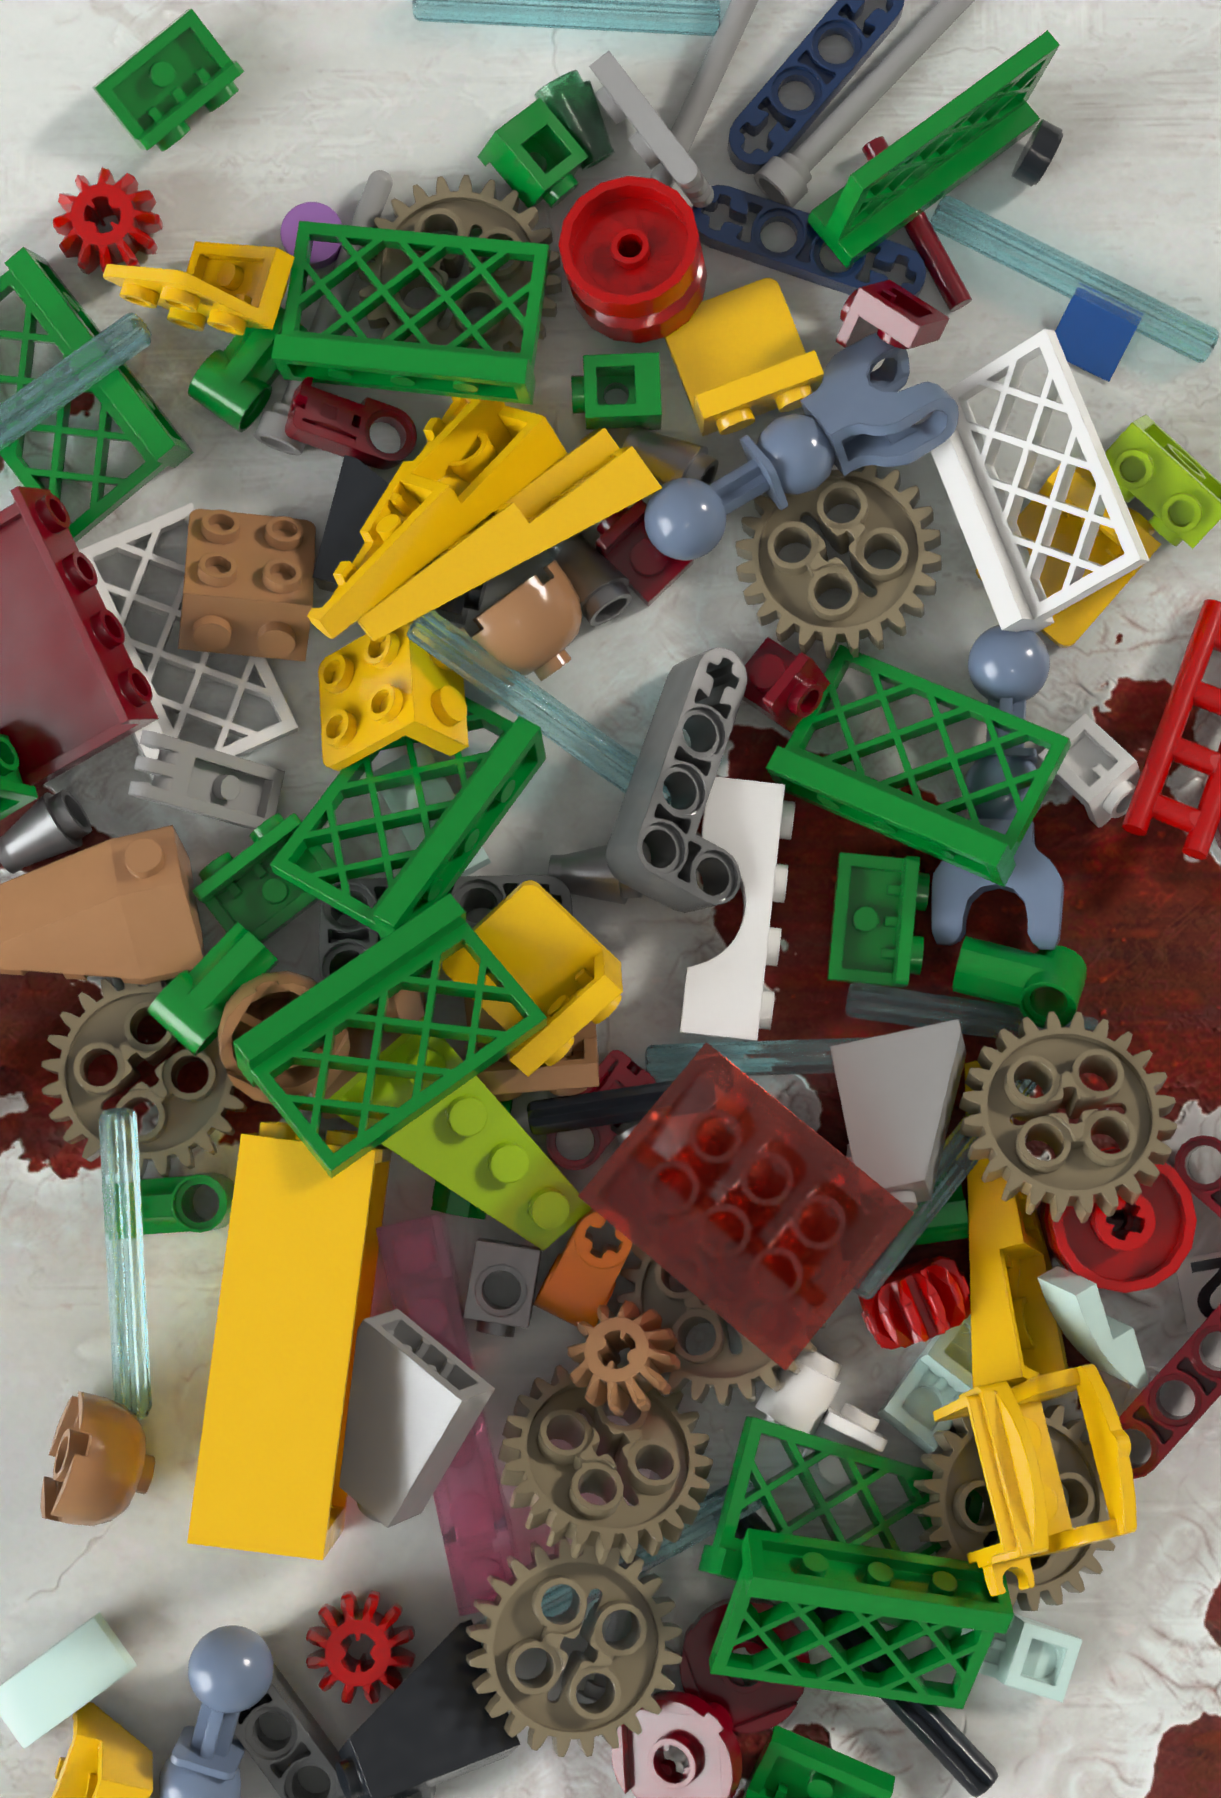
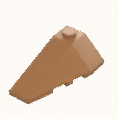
M170 825L109 839L1 883L0 974L23 976L28 971L63 974L66 979L87 980V976L121 978L124 983L146 985L175 978L187 969L191 971L206 955L197 900L192 892L194 882L190 858L174 826Z

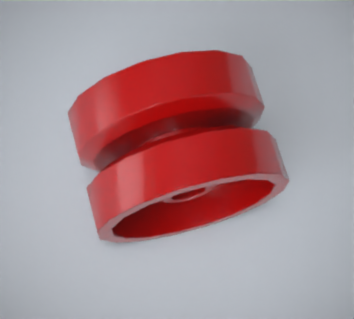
M624 176L601 182L577 199L563 220L558 246L576 309L589 326L614 341L641 344L667 337L689 322L703 301L708 275L693 210L679 192L653 178Z
M1115 1147L1099 1149L1108 1154L1121 1152L1120 1148ZM1167 1163L1164 1165L1154 1164L1160 1172L1152 1187L1139 1183L1142 1193L1133 1205L1123 1200L1117 1194L1119 1206L1116 1210L1122 1209L1125 1217L1123 1225L1117 1230H1113L1115 1225L1106 1223L1107 1216L1101 1211L1097 1203H1093L1092 1213L1087 1222L1081 1223L1073 1206H1066L1059 1222H1053L1050 1203L1042 1202L1039 1218L1045 1243L1060 1267L1096 1283L1098 1288L1122 1293L1154 1288L1176 1273L1192 1249L1197 1223L1191 1192L1177 1171Z

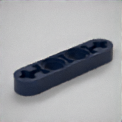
M865 0L836 1L734 120L729 130L728 154L731 162L737 169L746 174L755 175L772 156L781 157L794 146L896 27L902 15L904 0H887L885 7L888 11L887 13L880 8L875 9L864 21L863 31L856 25L855 21L864 10ZM841 35L852 44L854 53L844 63L831 64L820 55L818 50L820 42L827 36ZM792 81L802 82L812 90L814 100L806 109L800 111L790 110L784 107L779 100L778 92L781 87ZM767 108L772 117L777 121V124L771 129L767 137L766 147L769 151L765 153L757 148L751 154H748L744 151L745 137L743 134L746 132L750 136L755 137L768 124L769 113L762 109ZM783 126L790 129L788 131H785Z
M725 185L711 186L714 191V198L708 206L698 208L693 205L692 207L700 242L709 248L851 295L859 287L888 280V277L884 274L870 270L867 283L858 280L865 265L866 255L857 260L847 271L837 273L826 269L821 263L819 254L827 244L808 223L807 219L810 213ZM718 204H725L729 207V218L743 224L747 222L748 212L758 214L752 223L750 242L740 240L743 226L724 222L720 230L710 228V217L703 213L704 210L714 212ZM784 222L794 230L796 242L787 251L780 253L772 252L761 241L760 233L763 228L769 223ZM887 239L870 251V253L876 254L872 265L873 268L884 272H891L895 264H902L907 267L905 277L914 281V283H902L901 287L916 297L919 296L925 283L926 268L923 259L916 251Z

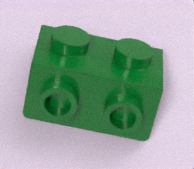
M188 9L92 88L140 149L149 150L156 144L161 152H163L190 131L191 128L185 120L204 105L209 112H213L238 92L239 89L233 81L244 70L237 61H232L193 9Z
M280 813L273 815L251 832L249 837L254 842L251 846L235 858L229 852L222 854L204 867L198 874L203 882L194 888L192 892L201 903L206 905L226 933L238 922L263 944L320 900L273 873L270 863L303 820L297 814L293 813L286 819ZM322 845L307 848L295 863L310 873L337 867Z
M844 852L838 854L827 981L904 988L909 984L910 974L920 975L923 961L924 937L913 936L915 910L926 911L930 885V874L919 872L920 857L906 856L905 858Z
M776 1725L773 1727L746 1782L743 1798H891L895 1776Z

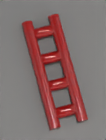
M1207 599L1203 602L1122 824V828L1125 831L1138 836H1145L1147 834L1152 819L1188 832L1182 852L1189 857L1199 860L1207 858L1221 819V742L1218 751L1182 738V734L1193 706L1221 716V689L1202 681L1213 650L1221 653V602ZM1172 762L1208 775L1197 808L1161 794Z

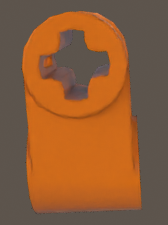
M603 1204L593 1206L588 1213L578 1220L562 1253H559L554 1260L533 1305L576 1327L578 1322L581 1321L588 1322L595 1327L599 1321L597 1315L598 1306L607 1305L616 1286L615 1281L631 1251L633 1243L632 1227L626 1214L615 1206ZM606 1220L615 1223V1237L621 1241L618 1246L607 1243L602 1251L592 1248L593 1236L586 1231L590 1225L595 1228H601Z

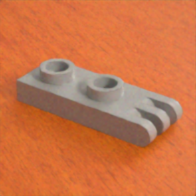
M607 51L589 66L603 85L594 94L616 125L627 117L637 131L628 140L650 170L661 162L695 207L703 208L708 206L714 198L712 187L696 163L610 51Z
M142 730L140 744L151 749H159L158 759L136 756L134 769L152 774L154 777L152 785L142 781H131L128 795L251 830L256 829L260 824L276 814L285 771L168 735Z

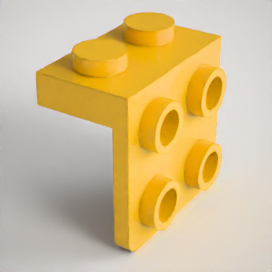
M195 241L186 272L174 269L107 264L103 278L120 286L119 296L126 301L153 309L159 305L169 310L167 320L176 325L195 331H203L205 323L223 332L244 335L246 327L273 330L281 301L287 290V281L295 257L277 247Z
M763 278L702 301L689 322L669 336L664 337L702 437L719 431L720 435L737 432L753 424L756 416L777 408L781 413L802 407L800 400L816 391L823 380L824 372L815 350L808 353L805 352L778 282L772 278Z
M1060 465L1045 481L1038 492L1039 494L1050 497ZM1076 467L1065 503L1085 510L1089 509L1096 488L1095 480L1089 470ZM1031 500L1019 514L1017 525L1022 537L1036 541L1047 505ZM1128 507L1147 556L1150 558L1162 544L1152 537L1155 530L1149 521L1140 513ZM1105 508L1103 516L1110 518ZM1062 511L1050 547L1074 554L1085 518ZM1100 524L1088 560L1104 566L1122 556L1124 551L1115 529ZM1027 548L1029 555L1031 556L1033 549ZM1047 555L1039 579L1047 598L1062 590L1070 566L1069 562ZM1142 566L1053 615L1054 623L1040 631L1057 646L1062 648L1071 647ZM976 567V575L982 581L978 569ZM1085 569L1083 577L1094 571Z
M419 617L375 641H372L365 634L321 661L318 669L322 758L323 764L326 767L340 771L403 736L410 737L448 756H452L469 747L462 663L463 651L452 636L453 633Z
M532 880L522 882L472 928L547 1017V1026L510 1051V1061L527 1077L543 1063L547 1066L556 1064L572 1047L575 1040L573 1036L590 1021L594 1024L604 1021L619 1005L622 998L620 994L623 992L621 962L539 883ZM464 947L442 961L444 973L453 981L477 984L479 964ZM486 975L485 985L496 986L490 977ZM483 1000L482 1008L506 1031L524 1019L511 1003Z

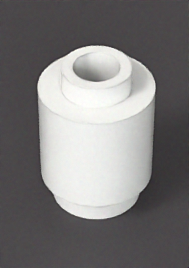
M797 1349L792 1356L801 1371L796 1375L783 1367L777 1370L776 1374L780 1390L775 1392L766 1385L755 1407L766 1414L763 1420L815 1435L841 1385V1382L836 1378L843 1365L818 1350L815 1353H808Z

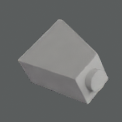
M959 1019L830 1046L858 1191L866 1213L878 1211V1214L881 1216L903 1215L915 1210L918 1202L928 1201L932 1198L966 1057Z
M399 1309L363 1319L357 1330L339 1487L357 1502L359 1510L366 1517L375 1522L382 1523L387 1528L423 1512L495 1390L493 1386Z

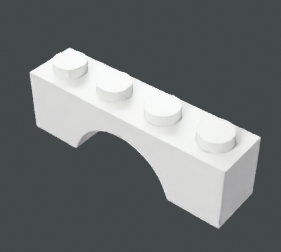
M715 777L703 812L701 837L725 849L736 860L741 875L740 888L744 905L743 918L735 939L722 953L709 961L687 967L679 1034L756 1042L759 1029H771L774 992L763 991L765 966L778 965L781 942V928L770 927L772 902L784 903L788 877V865L777 864L779 839L791 840L795 802L783 801L785 784Z

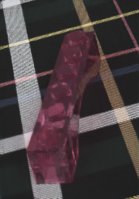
M434 1213L377 1227L376 1232L393 1310L399 1309L476 1372L466 1318H463L464 1307L445 1213ZM484 1408L433 1493L459 1617L480 1612L473 1605L475 1599L494 1601L498 1593L491 1587L487 1578L489 1575H493L508 1582L513 1574L506 1558L512 1555L520 1561Z

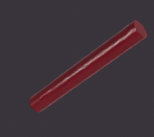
M880 136L865 144L862 151L867 160L870 161L889 146L885 138ZM923 211L907 223L904 228L919 256L923 259L925 267L949 311L954 312L970 303L972 298L926 213Z

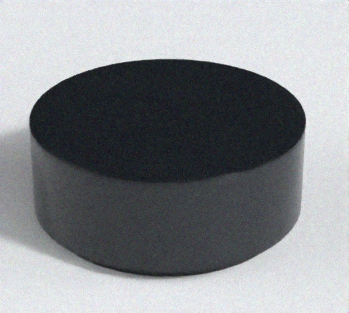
M1042 119L1027 141L1014 167L1012 177L1031 187L1037 185L1063 138L1062 129Z

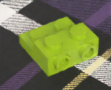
M1146 414L1133 421L1106 450L1105 454L1124 500L1130 503L1136 497L1150 509L1154 515L1148 520L1149 523L1172 545L1177 547L1184 541L1193 549L1221 519V482Z

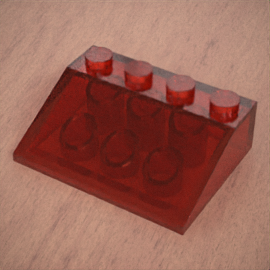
M707 1042L578 1195L579 1198L785 1371L914 1215L910 1209Z

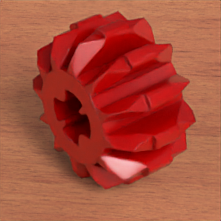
M102 167L98 174L97 184L92 186L83 175H77L75 182L80 191L78 196L69 193H59L58 202L67 213L53 218V227L58 234L65 236L59 244L66 258L78 257L77 265L83 273L89 275L99 265H101L102 272L104 273L107 264L118 265V263L125 262L127 266L141 267L135 256L138 251L145 254H156L158 247L149 235L162 230L163 222L158 214L151 212L156 205L153 194L150 190L138 191V182L133 175L126 173L115 183L111 171ZM115 215L119 221L118 225L111 221L110 225L113 230L101 233L97 225L100 224L105 227L106 224L103 219Z
M937 1256L932 1259L925 1258L917 1263L906 1264L900 1269L887 1272V1275L872 1280L868 1286L863 1288L858 1296L863 1310L861 1315L868 1331L873 1334L881 1348L890 1350L898 1347L907 1348L915 1343L926 1342L934 1336L945 1334L950 1328L961 1325L971 1314L970 1288L964 1274H960L954 1260L943 1256Z
M352 1591L344 1592L341 1596L343 1614L334 1606L324 1604L319 1610L318 1615L326 1627H310L306 1634L307 1641L323 1648L308 1655L306 1659L307 1667L318 1669L328 1666L329 1670L324 1674L318 1686L322 1691L326 1692L333 1687L337 1680L345 1684L341 1694V1701L346 1704L352 1703L358 1686L363 1687L365 1698L370 1704L377 1703L381 1697L379 1681L395 1691L403 1683V1678L395 1667L411 1668L415 1661L416 1655L413 1652L400 1647V1645L414 1639V1627L405 1625L393 1628L392 1625L400 1617L403 1608L400 1604L395 1603L388 1608L384 1615L377 1612L376 1610L380 1602V1593L377 1591L369 1593L364 1609H359L357 1598ZM355 1634L356 1641L360 1640L362 1634L367 1635L373 1640L374 1645L370 1651L372 1659L367 1660L365 1653H362L359 1660L349 1654L348 1649L352 1643L349 1635Z

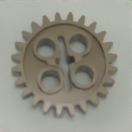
M464 175L460 182L459 190L450 192L443 176L437 177L436 195L430 197L416 184L413 186L415 204L408 207L396 198L391 200L396 217L394 222L379 217L374 219L375 228L425 233H433L442 229L449 230L456 236L469 237L474 228H479L482 230V234L478 238L549 245L553 242L550 228L532 231L539 221L538 210L535 206L526 209L520 214L517 213L520 204L517 191L513 190L502 201L497 200L495 180L490 179L485 184L481 193L473 192L469 175ZM385 248L373 257L372 260L375 262L366 263L383 285L412 264L401 249ZM414 251L419 258L423 256L425 253H427L423 251ZM551 251L548 272L561 266L559 252ZM447 254L429 268V271L445 291L451 288L449 277L458 278L461 274L465 257L463 255ZM486 257L477 258L483 264ZM515 260L511 266L506 269L496 270L491 276L507 296L510 297L531 281L533 262ZM468 262L469 271L471 273L475 269ZM357 269L360 279L370 283L362 271ZM548 273L545 295L562 292L561 278ZM419 275L392 296L410 319L424 308L416 309L407 306L404 303L407 294L419 287L433 290L422 275ZM484 280L455 301L465 315L475 307L481 306L493 310L501 304ZM373 285L366 286L358 291L361 302L377 291ZM544 296L542 317H556L557 304ZM528 300L518 307L524 317L526 316ZM386 302L366 316L371 329L388 326L380 339L386 338L403 325ZM447 308L419 329L430 344L446 346L466 331L454 315L448 328L444 330L438 328V323L442 320ZM509 314L481 336L495 351L508 352L511 349L515 353H520L523 329L512 315ZM541 322L538 339L544 340L546 331ZM412 335L404 340V342L418 343ZM475 341L466 347L480 349Z
M877 465L865 466L862 472L852 471L845 476L839 470H831L830 476L816 490L799 495L785 494L788 507L782 511L770 498L759 495L753 499L755 509L761 515V518L742 517L743 531L753 539L736 541L737 555L743 559L750 560L737 566L736 571L740 582L752 583L743 591L746 604L756 605L763 603L756 613L758 623L764 626L779 619L775 631L779 642H784L797 632L799 634L800 652L806 654L816 640L823 641L827 659H832L838 643L846 642L850 653L855 658L859 657L860 640L867 637L879 650L884 649L883 630L887 627L902 637L906 635V623L902 616L904 612L919 618L924 616V604L916 595L930 596L936 594V581L925 573H934L942 570V556L930 552V550L941 545L940 530L924 529L934 521L931 506L914 509L920 500V491L917 485L898 492L901 483L899 470H893L882 480L878 478ZM840 504L853 505L859 510V514L847 523L833 522L827 517L828 512ZM808 515L820 526L824 537L838 554L843 555L849 551L852 570L868 586L877 591L875 596L868 597L858 587V583L848 570V567L839 558L835 557L828 561L824 540L812 528L801 522L803 516ZM791 543L804 544L810 548V553L807 557L796 563H788L778 557L782 548ZM881 549L892 550L900 556V560L889 569L873 568L867 563L869 556ZM829 589H842L851 595L847 604L839 609H827L818 603L819 597Z
M104 978L101 980L104 998L96 1002L89 995L81 992L78 997L85 1010L81 1017L67 1012H62L60 1015L64 1023L71 1029L68 1036L49 1035L47 1039L52 1045L62 1051L60 1058L42 1061L41 1067L54 1074H58L59 1081L42 1088L43 1094L47 1097L62 1098L63 1101L49 1116L55 1122L73 1121V1124L63 1136L67 1143L74 1144L85 1138L89 1139L82 1155L86 1160L92 1162L106 1150L108 1152L106 1170L116 1174L126 1159L130 1160L132 1176L140 1179L143 1178L146 1172L148 1161L154 1162L155 1168L162 1177H169L171 1158L178 1157L180 1162L188 1169L195 1168V1161L192 1149L199 1145L208 1153L215 1155L217 1149L210 1135L215 1130L233 1136L236 1131L224 1118L227 1111L246 1112L248 1108L243 1102L233 1096L234 1090L238 1088L233 1085L220 1059L218 1037L196 1056L186 1048L172 1055L168 1060L166 1059L155 1070L156 1076L160 1079L156 1085L150 1087L144 1082L137 1083L122 1097L116 1108L109 1113H105L102 1107L107 1100L121 1094L140 1079L141 1075L136 1067L145 1060L152 1066L159 1064L173 1051L179 1041L168 1031L161 1041L149 1045L140 1043L137 1036L139 1023L144 1017L150 1015L147 1010L154 999L165 988V980L151 983L147 986L125 983V989L118 991L111 982ZM110 1054L115 1056L118 1064L115 1078L105 1086L96 1087L91 1085L88 1079V1069L92 1061L100 1055ZM194 1061L206 1063L209 1070V1078L206 1085L196 1093L181 1092L178 1087L177 1077L182 1067ZM150 1102L155 1104L159 1114L155 1128L145 1135H133L128 1127V1117L132 1109L141 1103Z
M1052 1011L1048 1012L1043 1030L1039 1031L1036 1025L1028 1017L1022 1019L1018 1029L1019 1039L1003 1028L999 1031L995 1042L998 1051L984 1046L977 1059L982 1068H970L965 1084L974 1091L963 1092L959 1108L973 1115L963 1119L960 1134L979 1138L971 1144L967 1156L969 1160L989 1159L990 1162L981 1179L986 1183L1002 1176L1007 1181L1001 1197L1005 1202L1019 1192L1026 1194V1214L1031 1215L1042 1201L1050 1203L1053 1222H1059L1066 1206H1073L1080 1222L1085 1223L1092 1213L1093 1203H1097L1107 1217L1113 1216L1119 1206L1117 1194L1123 1200L1133 1205L1142 1193L1139 1183L1152 1187L1160 1174L1154 1164L1164 1165L1172 1152V1149L1162 1141L1171 1140L1177 1129V1124L1162 1117L1171 1112L1176 1101L1174 1097L1156 1095L1165 1083L1167 1075L1165 1072L1150 1074L1145 1072L1144 1069L1153 1053L1147 1050L1132 1056L1127 1051L1133 1035L1130 1032L1121 1035L1116 1041L1107 1038L1109 1026L1106 1019H1102L1095 1030L1091 1032L1085 1030L1081 1012L1075 1013L1068 1028L1061 1027L1057 1015ZM1094 1073L1106 1082L1109 1089L1105 1091L1091 1090L1082 1083L1079 1075ZM1021 1079L1031 1080L1042 1088L1044 1096L1038 1098L1027 1097L1019 1092L1014 1082ZM1110 1107H1121L1125 1114L1107 1109ZM1059 1108L1066 1109V1114L1056 1112ZM1013 1117L1027 1123L1024 1125H1013L1010 1122V1118ZM1068 1118L1079 1120L1077 1124L1069 1123ZM1105 1134L1112 1137L1118 1143L1121 1152L1108 1154L1100 1151L1093 1144L1091 1136ZM1033 1140L1042 1141L1053 1149L1056 1158L1049 1161L1039 1160L1028 1152L1025 1143Z
M717 1192L713 1210L709 1211L706 1210L702 1202L695 1196L690 1200L691 1216L683 1218L675 1209L667 1212L671 1227L665 1232L650 1223L646 1226L649 1235L654 1241L650 1249L632 1244L631 1251L642 1261L640 1269L629 1268L621 1270L620 1275L635 1285V1291L617 1296V1302L622 1305L625 1300L633 1301L639 1308L640 1315L648 1309L656 1310L662 1317L661 1328H670L675 1333L678 1341L668 1352L675 1354L681 1363L679 1370L670 1373L668 1384L671 1386L670 1391L677 1394L691 1381L692 1400L702 1404L712 1387L715 1388L718 1402L723 1406H729L733 1388L739 1387L745 1399L752 1403L756 1401V1382L763 1380L766 1385L777 1392L780 1390L776 1374L777 1370L783 1367L796 1375L801 1371L792 1356L797 1349L808 1353H815L817 1351L814 1344L804 1335L807 1329L826 1328L827 1323L821 1317L812 1313L811 1308L814 1305L828 1302L829 1295L826 1291L811 1288L810 1283L824 1276L826 1272L821 1264L804 1265L803 1261L816 1248L810 1240L791 1244L798 1232L799 1226L794 1220L790 1219L775 1228L778 1210L773 1205H770V1203L756 1217L754 1216V1201L749 1195H743L736 1210H731L729 1201L724 1193ZM750 1243L758 1245L761 1258L756 1268L747 1274L732 1272L730 1259L736 1248ZM708 1244L715 1246L721 1281L729 1290L737 1293V1296L728 1300V1307L742 1344V1351L739 1354H733L731 1351L725 1316L714 1305L709 1304L710 1301L718 1298V1290L704 1253V1248ZM682 1262L696 1263L699 1272L696 1284L686 1292L677 1293L672 1291L669 1283L671 1271ZM761 1305L776 1307L778 1311L776 1328L770 1334L763 1337L750 1335L747 1327L750 1313ZM700 1323L712 1324L716 1333V1339L712 1348L702 1355L689 1354L686 1348L688 1332Z
M561 1365L555 1367L551 1384L539 1377L534 1379L529 1394L530 1397L520 1394L517 1397L513 1410L514 1415H508L502 1433L507 1439H503L498 1454V1459L507 1463L502 1472L501 1484L517 1486L510 1500L511 1508L527 1506L532 1508L525 1527L531 1530L546 1523L551 1527L546 1545L552 1547L565 1536L572 1540L571 1557L575 1559L580 1556L586 1545L594 1546L599 1564H605L611 1548H618L624 1561L632 1563L639 1543L651 1556L658 1554L663 1537L676 1543L684 1529L683 1523L693 1525L701 1508L698 1503L704 1502L710 1487V1483L704 1479H707L713 1466V1459L703 1456L710 1440L709 1435L692 1433L700 1417L698 1411L681 1414L678 1412L684 1394L680 1391L677 1394L672 1393L664 1397L653 1388L647 1393L651 1401L649 1411H641L633 1400L630 1399L627 1410L623 1416L615 1415L609 1409L608 1401L599 1407L592 1406L585 1399L587 1387H577L572 1382L568 1371ZM607 1416H618L626 1420L629 1425H617L611 1422ZM550 1440H564L574 1449H560L554 1446ZM638 1469L652 1470L655 1473H657L661 1477V1479H648L647 1477L643 1476L638 1471ZM580 1494H595L601 1497L606 1504H591Z
M1060 1404L1048 1406L1043 1412L1061 1483L1068 1491V1511L1072 1527L1076 1528L1110 1520L1109 1514L1106 1511V1502L1090 1440L1085 1442L1080 1440L1086 1426L1083 1419L1071 1420L1062 1425L1065 1407ZM970 1416L952 1419L958 1433L957 1435L947 1430L934 1433L933 1436L943 1452L942 1454H922L920 1460L934 1471L932 1479L916 1480L913 1485L920 1491L929 1494V1503L914 1508L913 1514L921 1517H930L933 1525L919 1536L920 1542H939L942 1548L935 1556L968 1561L967 1553L985 1548L983 1545L985 1537L989 1532L997 1529ZM973 1489L979 1493L984 1503L983 1515L976 1524L969 1519L965 1510V1500ZM997 1530L993 1534L990 1546L1000 1543ZM1109 1539L1064 1552L1031 1558L1030 1562L1035 1585L1033 1588L1020 1590L1016 1575L1006 1570L1005 1576L1012 1608L1017 1599L1022 1611H1038L1040 1597L1046 1605L1063 1604L1061 1586L1070 1593H1082L1085 1587L1079 1571L1087 1574H1101L1103 1569L1093 1556L1095 1550L1114 1551L1116 1546Z
M565 1536L555 1544L554 1554L547 1555L546 1551L536 1541L531 1542L530 1553L532 1562L524 1566L512 1555L508 1556L506 1559L513 1576L507 1582L499 1577L489 1575L487 1580L498 1595L494 1601L475 1599L473 1603L487 1619L486 1624H475L467 1627L466 1633L474 1640L482 1642L483 1648L467 1654L466 1661L472 1667L486 1668L487 1671L474 1680L472 1685L478 1694L496 1691V1694L485 1707L491 1718L500 1716L509 1710L511 1711L504 1726V1730L510 1737L513 1738L526 1726H529L527 1743L532 1750L537 1751L543 1745L546 1738L551 1736L555 1753L558 1757H564L568 1751L571 1739H577L581 1751L586 1757H589L593 1753L594 1737L602 1735L606 1742L613 1749L619 1747L616 1728L625 1724L632 1732L639 1735L642 1733V1728L636 1713L641 1708L657 1715L662 1711L658 1703L651 1696L654 1689L674 1690L675 1684L661 1671L663 1665H674L682 1661V1657L677 1652L665 1647V1641L680 1636L682 1628L675 1623L662 1622L661 1618L676 1607L675 1602L669 1597L652 1598L660 1588L663 1580L655 1573L646 1575L638 1580L637 1578L642 1570L644 1560L636 1554L632 1563L624 1561L619 1565L621 1554L618 1548H611L605 1564H599L594 1546L586 1545L577 1559L572 1558L571 1545ZM563 1584L570 1586L573 1597L568 1610L560 1616H545L542 1613L541 1603L546 1591L555 1585ZM593 1589H599L600 1597L590 1609L587 1618L584 1619L589 1593ZM617 1610H628L632 1618L631 1629L628 1634L618 1641L604 1640L602 1627L607 1616ZM580 1632V1635L588 1642L587 1648L584 1652L573 1650L568 1658V1654L560 1646L564 1637L575 1639ZM531 1648L545 1650L547 1661L541 1674L531 1679H522L516 1676V1660L521 1653ZM563 1670L561 1692L556 1700L551 1701L548 1699L549 1690L554 1687ZM592 1673L604 1674L607 1684L602 1697L594 1703H579L576 1698V1690L581 1679Z

